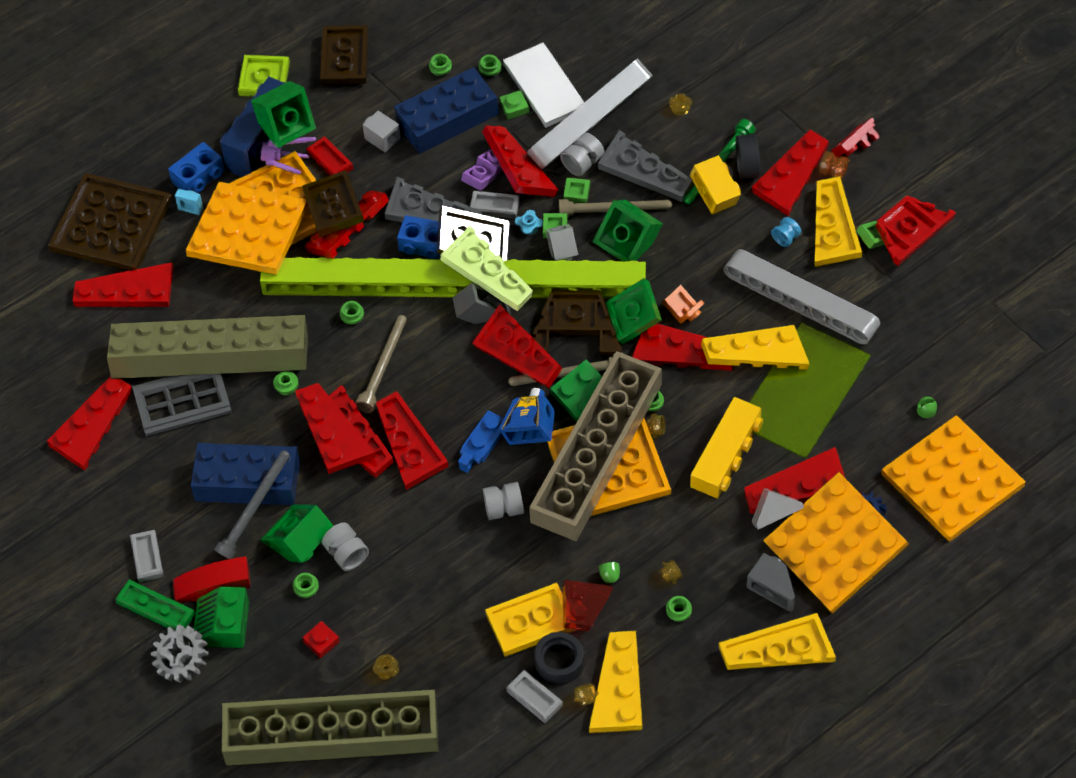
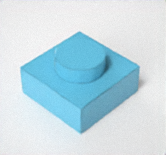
M177 190L175 199L178 210L200 215L203 210L200 194L191 190Z

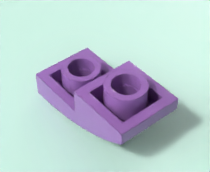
M490 149L478 156L476 165L463 172L461 181L480 191L489 185L503 171L493 151Z

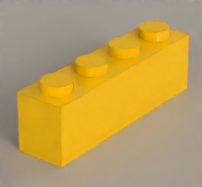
M736 397L733 398L691 473V488L717 499L722 491H727L731 482L730 476L732 472L738 471L742 462L741 456L743 452L749 451L754 432L758 433L762 427L763 419L761 418L760 407Z

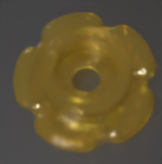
M676 94L675 97H671L669 100V105H671V110L674 114L684 115L688 113L692 100L684 94Z
M652 414L651 418L647 419L646 424L649 432L654 438H657V435L665 434V418L663 415Z
M670 560L667 563L662 562L663 568L660 569V572L667 583L672 581L674 584H677V580L683 577L674 560Z
M381 655L376 659L373 666L374 673L384 680L389 679L391 676L394 677L399 671L398 661L391 655Z
M594 684L581 685L573 690L575 694L573 697L574 701L580 702V705H588L595 702V696L599 694L598 691H595Z

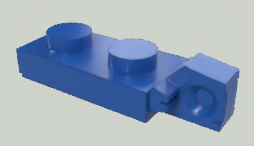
M489 410L486 412L460 450L462 455L458 461L460 470L468 473L475 462L480 463L486 460L503 436L499 431L504 419L503 417Z

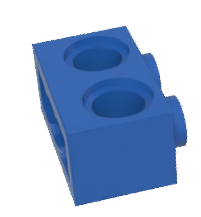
M204 142L168 168L171 182L178 189L191 190L196 193L202 191L207 184L219 178L225 171L222 157Z
M405 215L397 237L399 252H404L408 255L425 256L430 259H440L441 254L436 253L438 221Z

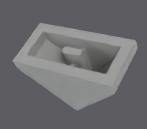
M764 488L752 519L753 526L760 529L804 508V506L797 499Z

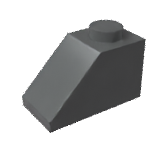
M474 283L469 284L453 297L457 318L473 324L487 322L499 304L511 315L509 305Z
M763 553L748 574L747 588L785 610L792 612L795 595L787 567L779 558Z

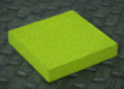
M244 55L238 87L239 95L255 96L259 85L263 84L268 76L286 83L290 63L289 57Z

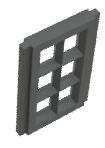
M221 374L169 376L132 386L146 436L232 413ZM213 378L215 388L196 393L194 383ZM189 385L190 395L171 400L169 390ZM164 392L165 402L150 406L146 405L144 397ZM214 393L218 394L219 403L200 407L198 398ZM193 399L194 410L175 414L174 404ZM168 406L170 416L154 421L150 420L149 411Z

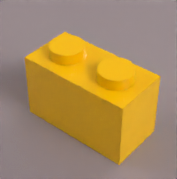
M719 155L694 165L690 177L711 214L737 204L741 195L740 187L731 178L727 164L722 162Z

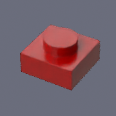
M322 621L302 637L303 642L320 658L340 642L339 636Z

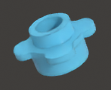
M528 210L526 214L515 219V224L520 226V230L524 234L531 235L543 226V220L535 215V211Z

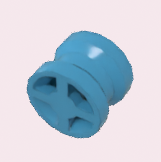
M784 217L780 221V226H775L771 230L773 239L783 247H788L792 243L793 238H797L801 234V228L798 223L789 217Z

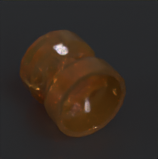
M826 151L820 163L819 173L824 175L831 174L834 177L840 176L842 180L848 169L849 158L844 156L837 157L834 153Z

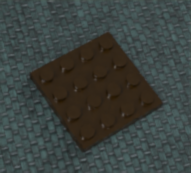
M84 173L48 245L49 250L128 271L137 270L140 268L172 201L171 193Z

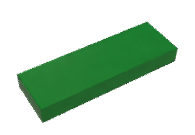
M130 579L115 599L117 604L164 627H171L175 631L177 625L186 628L195 615L193 609Z

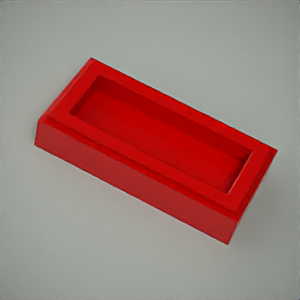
M325 136L306 148L307 154L329 176L345 170L348 173L354 169L353 164Z

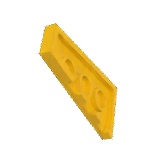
M840 176L817 181L815 267L861 258V247Z
M817 613L719 643V649L728 670L835 662L836 660L834 651Z

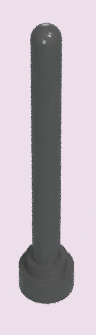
M287 451L280 452L227 539L224 538L222 542L219 541L214 548L216 552L228 559L233 558L236 553L235 548L237 547L235 543L289 459Z

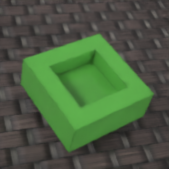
M521 90L499 97L500 105L507 119L529 113V106Z
M567 178L564 199L573 201V203H587L590 180Z
M543 213V238H547L546 229L567 224V213Z
M876 221L862 224L856 230L869 249L885 245L875 227Z

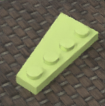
M471 226L441 254L440 260L516 311L532 297L533 290L513 270L507 268L504 260L499 255L496 256L489 249V244L484 239H480Z

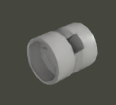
M583 133L574 141L573 145H570L561 153L560 158L569 172L580 177L605 152L602 144L596 137L590 133Z
M518 482L504 484L502 490L494 486L483 488L484 502L489 521L500 519L505 512L509 516L524 514Z
M340 523L326 532L322 539V545L330 555L334 556V560L344 571H350L365 561L369 554V549L360 538H355L356 533L349 524Z

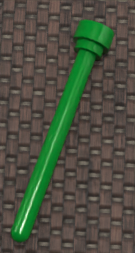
M741 119L735 126V135L719 154L722 162H725L735 150L736 136L754 134L756 128L750 121ZM695 185L684 197L686 204H691L699 195Z

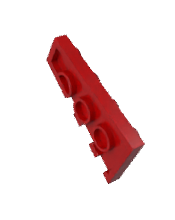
M488 125L484 127L482 133L515 193L556 196L558 192L557 187L505 127Z
M810 129L752 186V193L789 216L805 184L810 180L814 168L818 166L826 152L829 141Z
M369 191L362 196L358 204L364 220L372 219L389 201L385 193ZM362 222L323 237H319V234L316 233L304 246L310 254L333 259L337 255L336 249L340 245L345 247L350 242L349 236L352 233L359 232L364 227V224Z
M173 263L76 281L73 295L74 307H169L174 270Z
M500 304L472 343L479 350L548 389L562 370V367Z
M655 324L641 333L632 356L646 363H652L654 366L674 364L679 368H687L690 365L699 366L700 369L732 371L734 365L708 364L701 342L703 338L709 337L661 324Z
M110 376L47 440L48 446L85 471L92 454H95L100 447L99 443L104 434H107L110 430L114 417L119 415L133 391L131 385L120 378L111 379Z
M319 383L295 391L328 474L376 457L374 450Z
M341 385L329 397L374 450L375 458L358 464L376 478L393 463V457L377 434H374L368 421L363 418L356 404L349 398L345 388Z
M397 391L376 402L380 419L406 490L449 467L445 456Z
M836 447L744 487V494L750 514L755 513L764 488L805 503L838 472L845 478Z

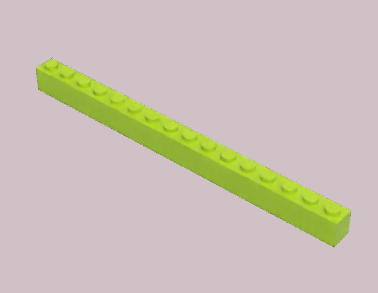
M284 258L277 275L261 272L260 278L263 295L454 297L469 284L474 283L440 259L428 260L421 258ZM504 260L507 268L513 270L533 290L531 298H548L552 290H600L603 299H611L641 279H646V262H617L612 260Z

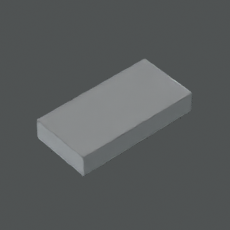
M473 191L470 207L482 211V215L516 219L520 196Z
M155 530L130 535L138 581L144 582L164 577Z
M525 670L506 687L507 692L544 723L563 706V701Z

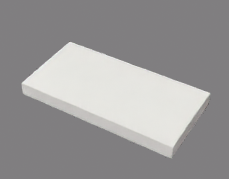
M544 43L503 60V65L545 127L564 120L584 103Z

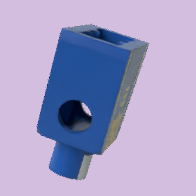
M533 388L530 391L529 397H519L512 401L499 428V431L509 445L551 441L555 412L545 397V392L542 389Z

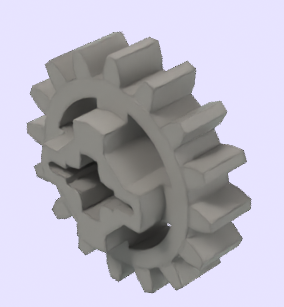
M177 625L176 631L169 627L167 628L168 635L165 636L160 633L161 642H154L153 644L158 649L151 652V655L157 658L152 664L159 668L158 674L163 677L165 676L171 682L175 680L182 683L183 677L190 681L192 680L191 673L200 674L198 666L206 665V662L202 660V656H207L208 652L202 648L207 645V642L201 639L202 635L199 632H194V629L189 626L184 628L181 625ZM187 638L191 640L193 647H190V642L187 641ZM166 661H170L172 669L168 667Z

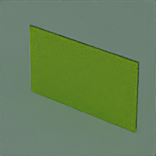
M801 323L796 331L809 361L808 370L799 369V366L777 368V365H774L749 403L761 408L763 424L758 433L754 432L755 434L807 458L858 375L863 371L871 355Z

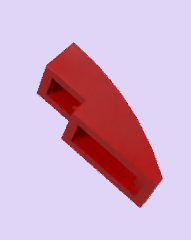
M247 557L208 564L174 578L175 601L178 603L197 601L199 597L219 587L250 589Z

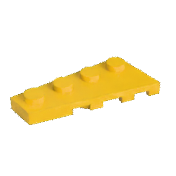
M794 325L703 338L701 342L708 364L740 366V363H750L753 367H763V364L777 365V368L799 366V369L806 370L809 367V361Z
M636 631L610 632L589 733L642 730Z

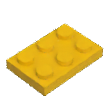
M557 583L485 609L488 621L505 657L537 645L544 636L552 632L569 633L577 630V624Z

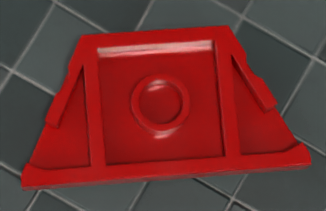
M906 196L879 218L875 227L895 265L899 266L952 221L956 212L950 209L948 213L934 209L935 204L921 202L916 198Z

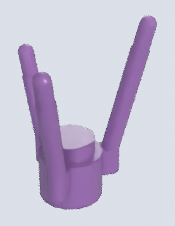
M316 137L297 138L287 144L316 141ZM270 139L269 143L263 142L261 161H266V165L275 166L297 175L301 174L300 170L276 161H280L281 156H286L292 152L282 151V147L276 148ZM297 153L300 158H310L308 154Z

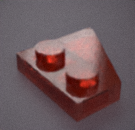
M565 580L562 585L564 628L589 632L611 595L613 586Z

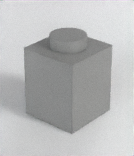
M380 111L368 117L363 124L364 138L383 152L388 151L401 139L399 124Z
M569 224L545 230L550 254L555 261H571L573 259L572 256L578 255L573 228Z

